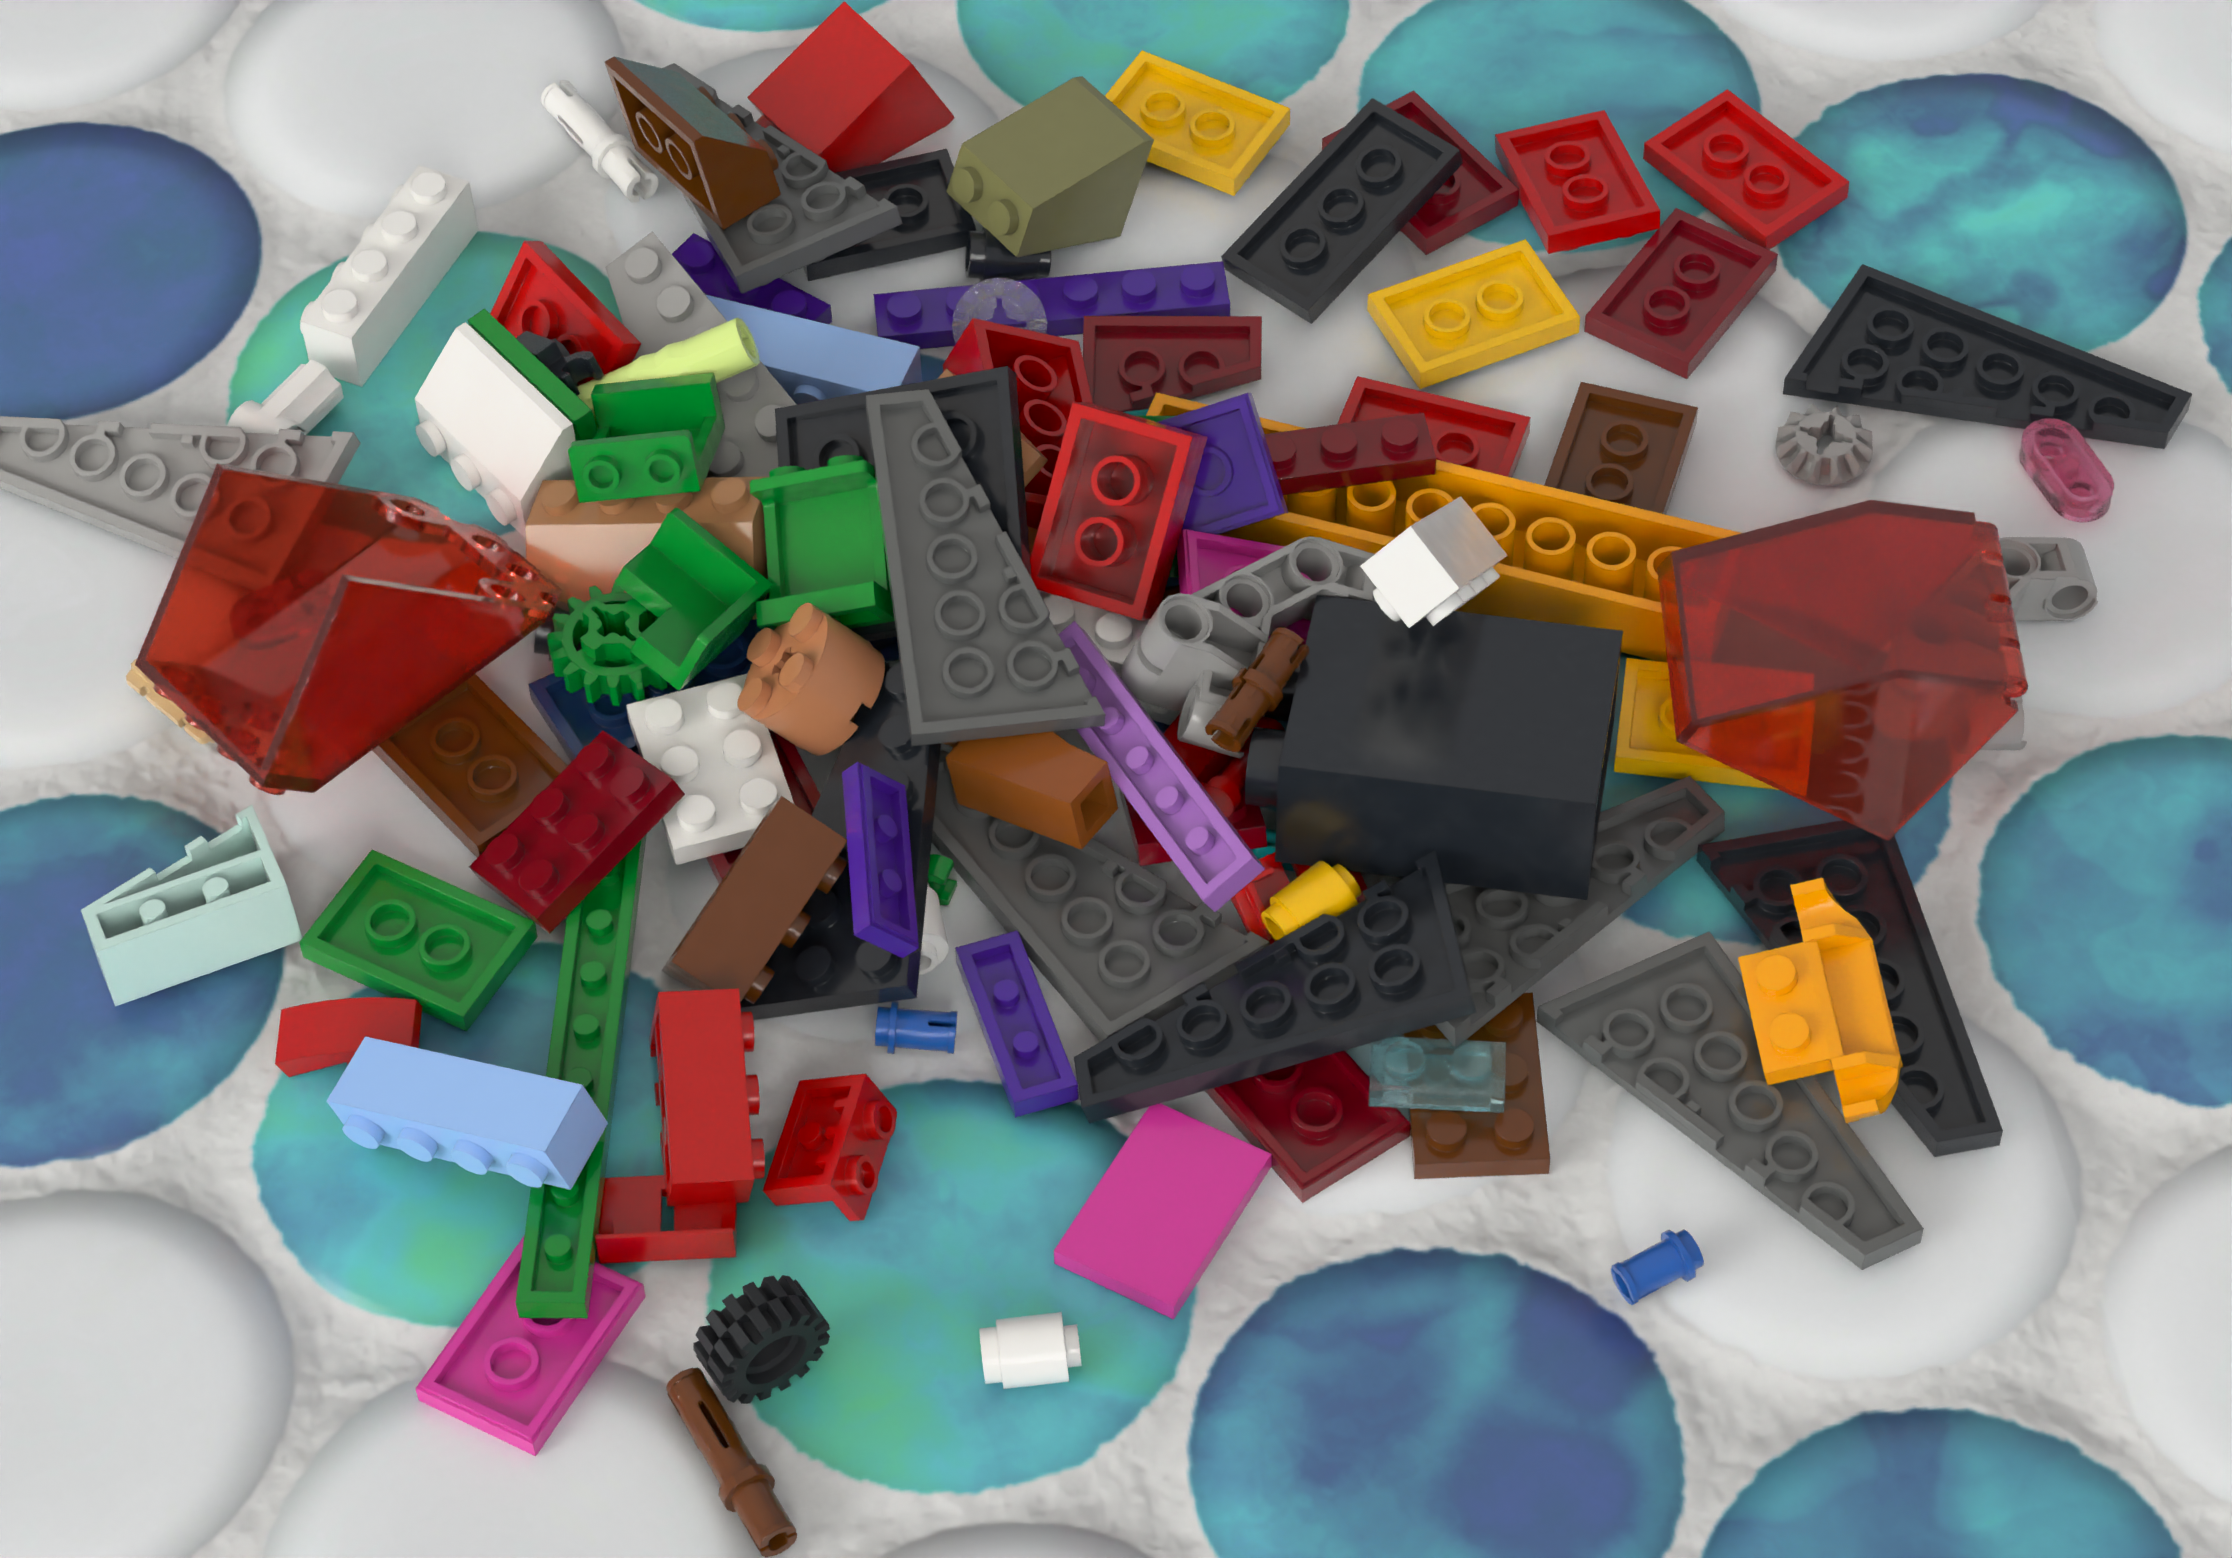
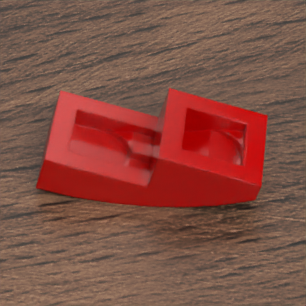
M363 997L319 1001L281 1009L275 1064L288 1077L345 1062L349 1064L365 1036L419 1048L423 1006L416 999Z

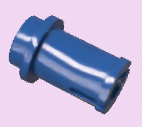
M892 1001L891 1007L878 1006L875 1046L888 1047V1054H894L895 1048L944 1051L948 1054H954L958 1011L942 1012L899 1008V1001Z
M1683 1229L1674 1233L1671 1230H1667L1661 1234V1242L1621 1263L1617 1262L1612 1265L1611 1274L1623 1298L1630 1305H1634L1639 1302L1638 1300L1679 1278L1687 1282L1696 1277L1695 1270L1704 1265V1260L1697 1243L1688 1231Z

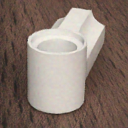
M310 360L307 364H301L261 404L253 400L241 404L232 414L227 426L241 427L245 433L278 434L279 429L302 430L304 435H307L344 398L341 383L330 374L327 367L314 360Z

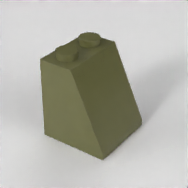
M1083 76L1074 77L962 143L946 192L1016 257L1120 237L1154 139Z

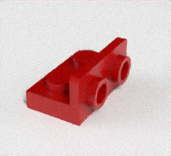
M867 1074L799 1080L762 1191L775 1206L833 1201L849 1221L864 1220L872 1194L878 1185V1175L890 1138L895 1131L897 1119L895 1107Z

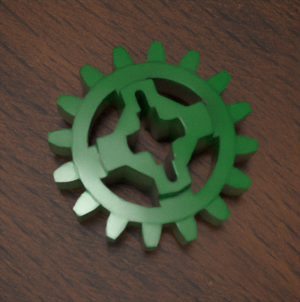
M614 583L612 592L609 594H602L598 587L595 585L589 587L590 600L583 602L580 599L571 597L567 600L570 615L554 614L552 619L555 632L547 634L550 657L555 677H564L566 690L570 694L585 687L587 702L593 704L599 699L601 694H609L612 706H619L623 694L632 693L637 701L645 700V687L652 685L662 691L667 688L665 679L630 652L639 635L654 623L658 617L628 593H625L616 583ZM581 642L582 649L577 652L578 644Z

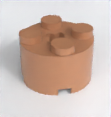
M805 603L795 611L790 622L778 626L774 631L770 628H764L752 639L747 650V659L752 664L748 671L744 688L739 695L737 707L740 711L798 748L806 750L813 755H825L840 747L857 730L859 726L850 720L860 705L864 704L868 708H872L883 683L885 660L881 652L875 649L869 641L813 604Z

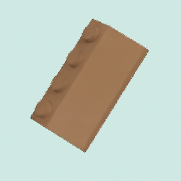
M766 477L705 478L702 489L698 492L579 503L574 480H543L525 524L526 568L532 572L541 588L542 604L556 606L557 600L568 603L567 600L571 597L586 602L590 600L589 587L594 585L601 590L602 594L611 593L614 582L623 566L651 543L665 517L674 508L681 509L768 580L763 505L760 500L750 494L749 484L751 480Z

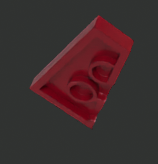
M1084 316L1083 361L1093 404L1121 412L1149 409L1156 392L1188 400L1261 380L1262 316Z

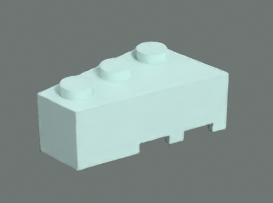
M253 805L235 814L238 824L210 842H207L204 837L200 836L185 845L187 856L156 874L153 869L148 868L81 909L100 968L115 1006L299 942L303 938L287 884Z

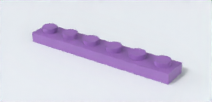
M1073 621L1058 635L1065 648H1070L1080 667L1079 673L1092 697L1096 696L1106 714L1104 726L1076 730L1095 756L1108 762L1111 778L1201 900L1216 912L1264 871L1265 868L1087 632Z

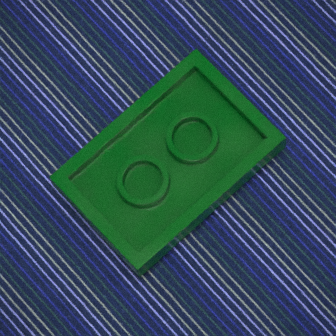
M371 850L300 940L299 944L303 958L391 998L416 999L423 1006L422 1012L467 1032L538 935L535 921L382 853Z

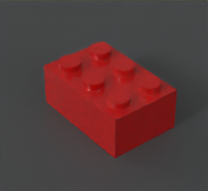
M1073 402L1030 557L1031 577L1037 589L1137 620L1151 619L1164 596L1207 436L1093 403Z

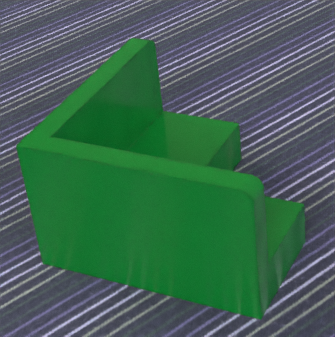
M674 508L667 514L651 543L623 566L614 582L658 617L654 623L639 635L630 652L678 691L745 631L756 613V602L763 601L773 586L769 580L679 508Z

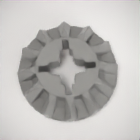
M1812 403L1805 414L1790 412L1786 424L1778 427L1775 446L1776 454L1782 466L1789 473L1803 481L1818 485L1842 484L1860 476L1869 466L1873 455L1872 431L1862 428L1860 415L1843 416L1838 404L1831 412H1821ZM1822 435H1830L1833 437V442L1829 444L1828 448H1824L1822 455L1818 454L1819 446H1817V442L1820 441Z

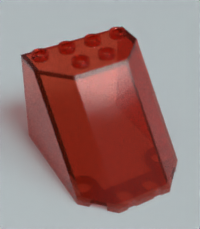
M217 463L135 666L154 683L153 689L156 693L173 701L186 714L185 720L190 725L204 731L218 744L216 749L222 756L236 762L250 775L249 782L254 787L273 795H284L286 790L315 793L545 623L563 590L553 581L542 575L541 571L520 553L509 547L507 542L496 533L474 523L464 524L452 520L442 514L438 507L418 498Z

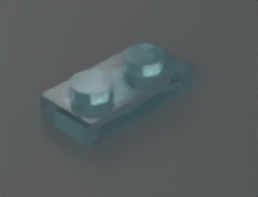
M1390 1037L1372 1042L1369 1106L1504 1113L1506 1042L1465 1040L1456 1048L1447 1039Z

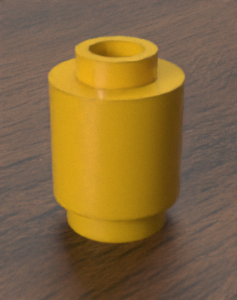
M1318 861L1270 898L1271 906L1261 913V918L1271 936L1277 941L1322 914L1337 917L1358 905L1356 898L1361 895V890L1354 877L1345 867L1340 864L1331 867L1324 861Z

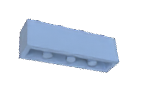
M706 295L727 321L737 317L744 321L754 338L759 353V360L797 405L922 382L919 346Z
M366 1036L327 1099V1103L344 1124L342 1130L345 1135L353 1142L365 1148L376 1149L379 1145L402 1150L409 1156L424 1162L438 1158L455 1162L460 1167L475 1174L483 1175L489 1170L510 1175L520 1183L535 1188L541 1187L544 1183L571 1190L608 1125V1122L582 1084Z

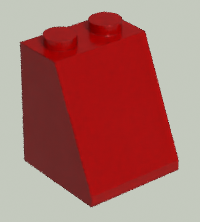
M845 1L747 97L762 114L756 123L765 129L771 125L826 160L829 170L834 173L881 163L944 128L955 118L914 65Z

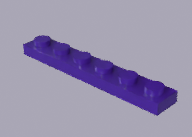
M1223 261L873 294L878 337L919 346L920 349L955 346L972 318L1053 336L1083 334L1084 316H1230V299Z

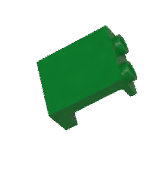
M714 373L596 384L591 393V399L598 425L597 432L593 439L573 441L568 449L579 503L701 491L725 430Z
M842 455L829 459L825 467L806 470L799 466H783L772 469L769 472V477L749 482L750 494L760 500L763 505L768 580L773 584L769 590V599L756 602L757 626L759 628H770L774 631L778 626L790 622L795 611L805 603L813 604L849 629L895 621L874 466L861 456Z

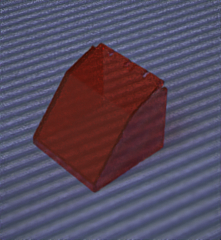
M1868 500L1672 551L1657 567L1676 741L1889 841L2019 711L2017 701L2011 698L2020 697L2028 690L1997 527L1989 522L1976 521L1974 512Z

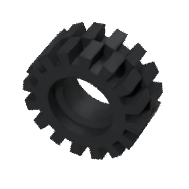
M774 1275L764 1277L759 1288L754 1282L743 1286L744 1294L738 1298H735L731 1293L722 1300L726 1307L722 1311L713 1309L706 1317L710 1325L700 1326L696 1333V1337L699 1340L693 1343V1350L697 1354L696 1357L728 1401L734 1403L738 1399L741 1404L751 1403L755 1395L760 1401L771 1397L772 1388L778 1386L780 1391H783L790 1387L791 1384L788 1379L795 1374L802 1378L810 1370L806 1363L808 1361H818L824 1353L820 1346L826 1345L829 1342L830 1335L827 1333L830 1330L829 1324L796 1279L793 1281L790 1276L782 1275L778 1281Z

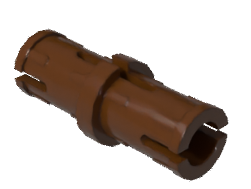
M1282 627L1276 628L1255 661L1251 663L1248 669L1241 668L1232 680L1234 689L1220 710L1216 712L1214 717L1205 726L1207 735H1213L1211 740L1221 748L1231 752H1239L1261 717L1265 715L1267 710L1269 712L1274 711L1283 699L1282 689L1287 684L1286 682L1309 654L1308 645L1302 644L1304 640L1295 632Z

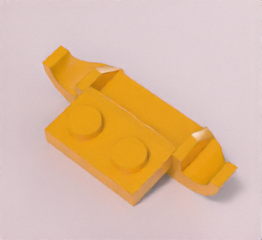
M1823 878L1790 885L1803 942L1738 957L1767 1085L1834 1071L1846 1123L1882 1114L1893 1099L1898 1086L1900 1068L1903 1065L1872 938L1857 918L1846 912L1835 900Z

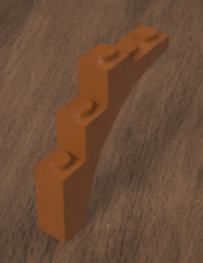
M1028 526L1031 557L1038 529ZM1053 731L942 743L953 747L945 758L956 799L960 805L1081 850L1118 809L1108 762L1069 744Z

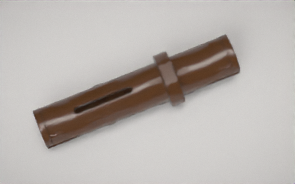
M689 1368L678 1373L668 1382L666 1386L667 1394L692 1435L696 1446L721 1486L718 1495L728 1511L737 1512L762 1556L771 1557L782 1553L795 1543L797 1530L773 1492L775 1479L766 1465L757 1464L702 1370L699 1368Z

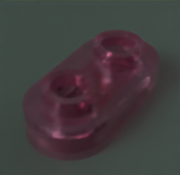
M2040 419L2028 425L2022 434L2019 460L2052 508L2060 516L2075 522H2091L2103 517L2111 505L2114 481L2111 474L2080 432L2071 424L2059 419Z

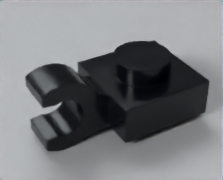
M529 331L523 332L516 338L577 396L580 394L577 382L588 377L599 380L604 376L594 354L590 351H581L570 355L568 350L558 340L548 339Z

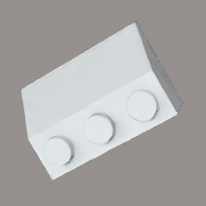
M466 322L456 327L415 397L420 422L416 426V434L422 446L431 456L436 457L440 455L451 465L455 477L466 490L471 491L475 489L486 500L491 513L498 522L504 526L510 523L525 538V524L542 481L574 480L568 455L571 443L576 441L573 423Z

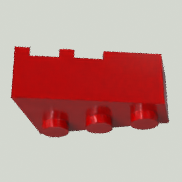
M739 989L658 992L649 1036L650 1057L657 1056L658 1083L654 1084L656 1106H660L662 1132H660V1147L667 1206L736 1200V1203H747L750 1199L754 1180L764 1179L765 1175L763 1139L751 1138L749 1115L759 1114L757 1074L746 1075L744 1052L754 1051L753 1014L751 1011L741 1012Z

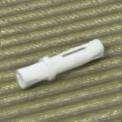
M561 80L560 87L554 82L545 88L541 96L542 106L561 123L568 134L592 157L593 168L602 177L611 178L630 202H639L640 196L644 200L650 198L657 190L658 177L635 155V147L632 142L624 135L615 134L595 109L577 93V90L569 81Z

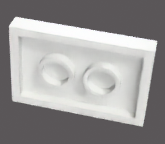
M747 674L626 705L628 720L640 756L671 777L685 793L661 819L676 865L744 848L768 810L781 796L794 804L768 728L740 711L737 707V701L744 688Z

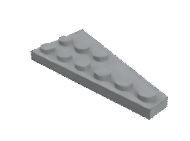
M653 231L605 267L623 325L641 343L634 360L640 356L655 353L668 344L684 341L728 322ZM760 361L757 366L716 383L725 430L706 478L769 477V472L774 468H778L775 409L797 404Z
M0 416V488L274 597L361 443L354 432L333 431L332 436L304 435L302 430L279 429L278 434L245 433L241 427L151 423L150 428L124 427L121 422L98 421L97 426L67 425L61 419Z

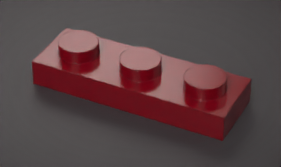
M1424 413L1264 434L1283 495L1435 475L1436 456Z

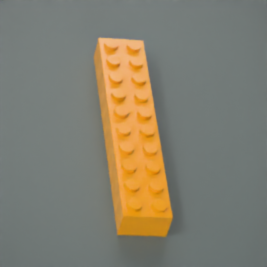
M1156 392L1146 416H1177L1208 405ZM1259 417L1264 434L1307 429ZM1436 460L1435 475L1283 495L1288 513L1219 534L1221 536L1279 546H1287L1309 536L1320 537L1376 554L1408 527L1461 496L1508 556L1493 567L1500 575V578L1455 611L1623 631L1621 652L1660 662L1714 667L1743 584L1749 538L1748 534Z

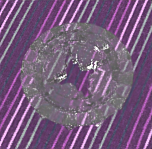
M992 278L975 284L960 298L953 314L952 330L955 343H957L972 318L981 320L993 318L994 309L997 308L996 299H1002V308L1005 309L1007 318L1016 319V322H1026V327L1017 328L1044 334L1047 331V319L1041 300L1023 283L1007 278Z

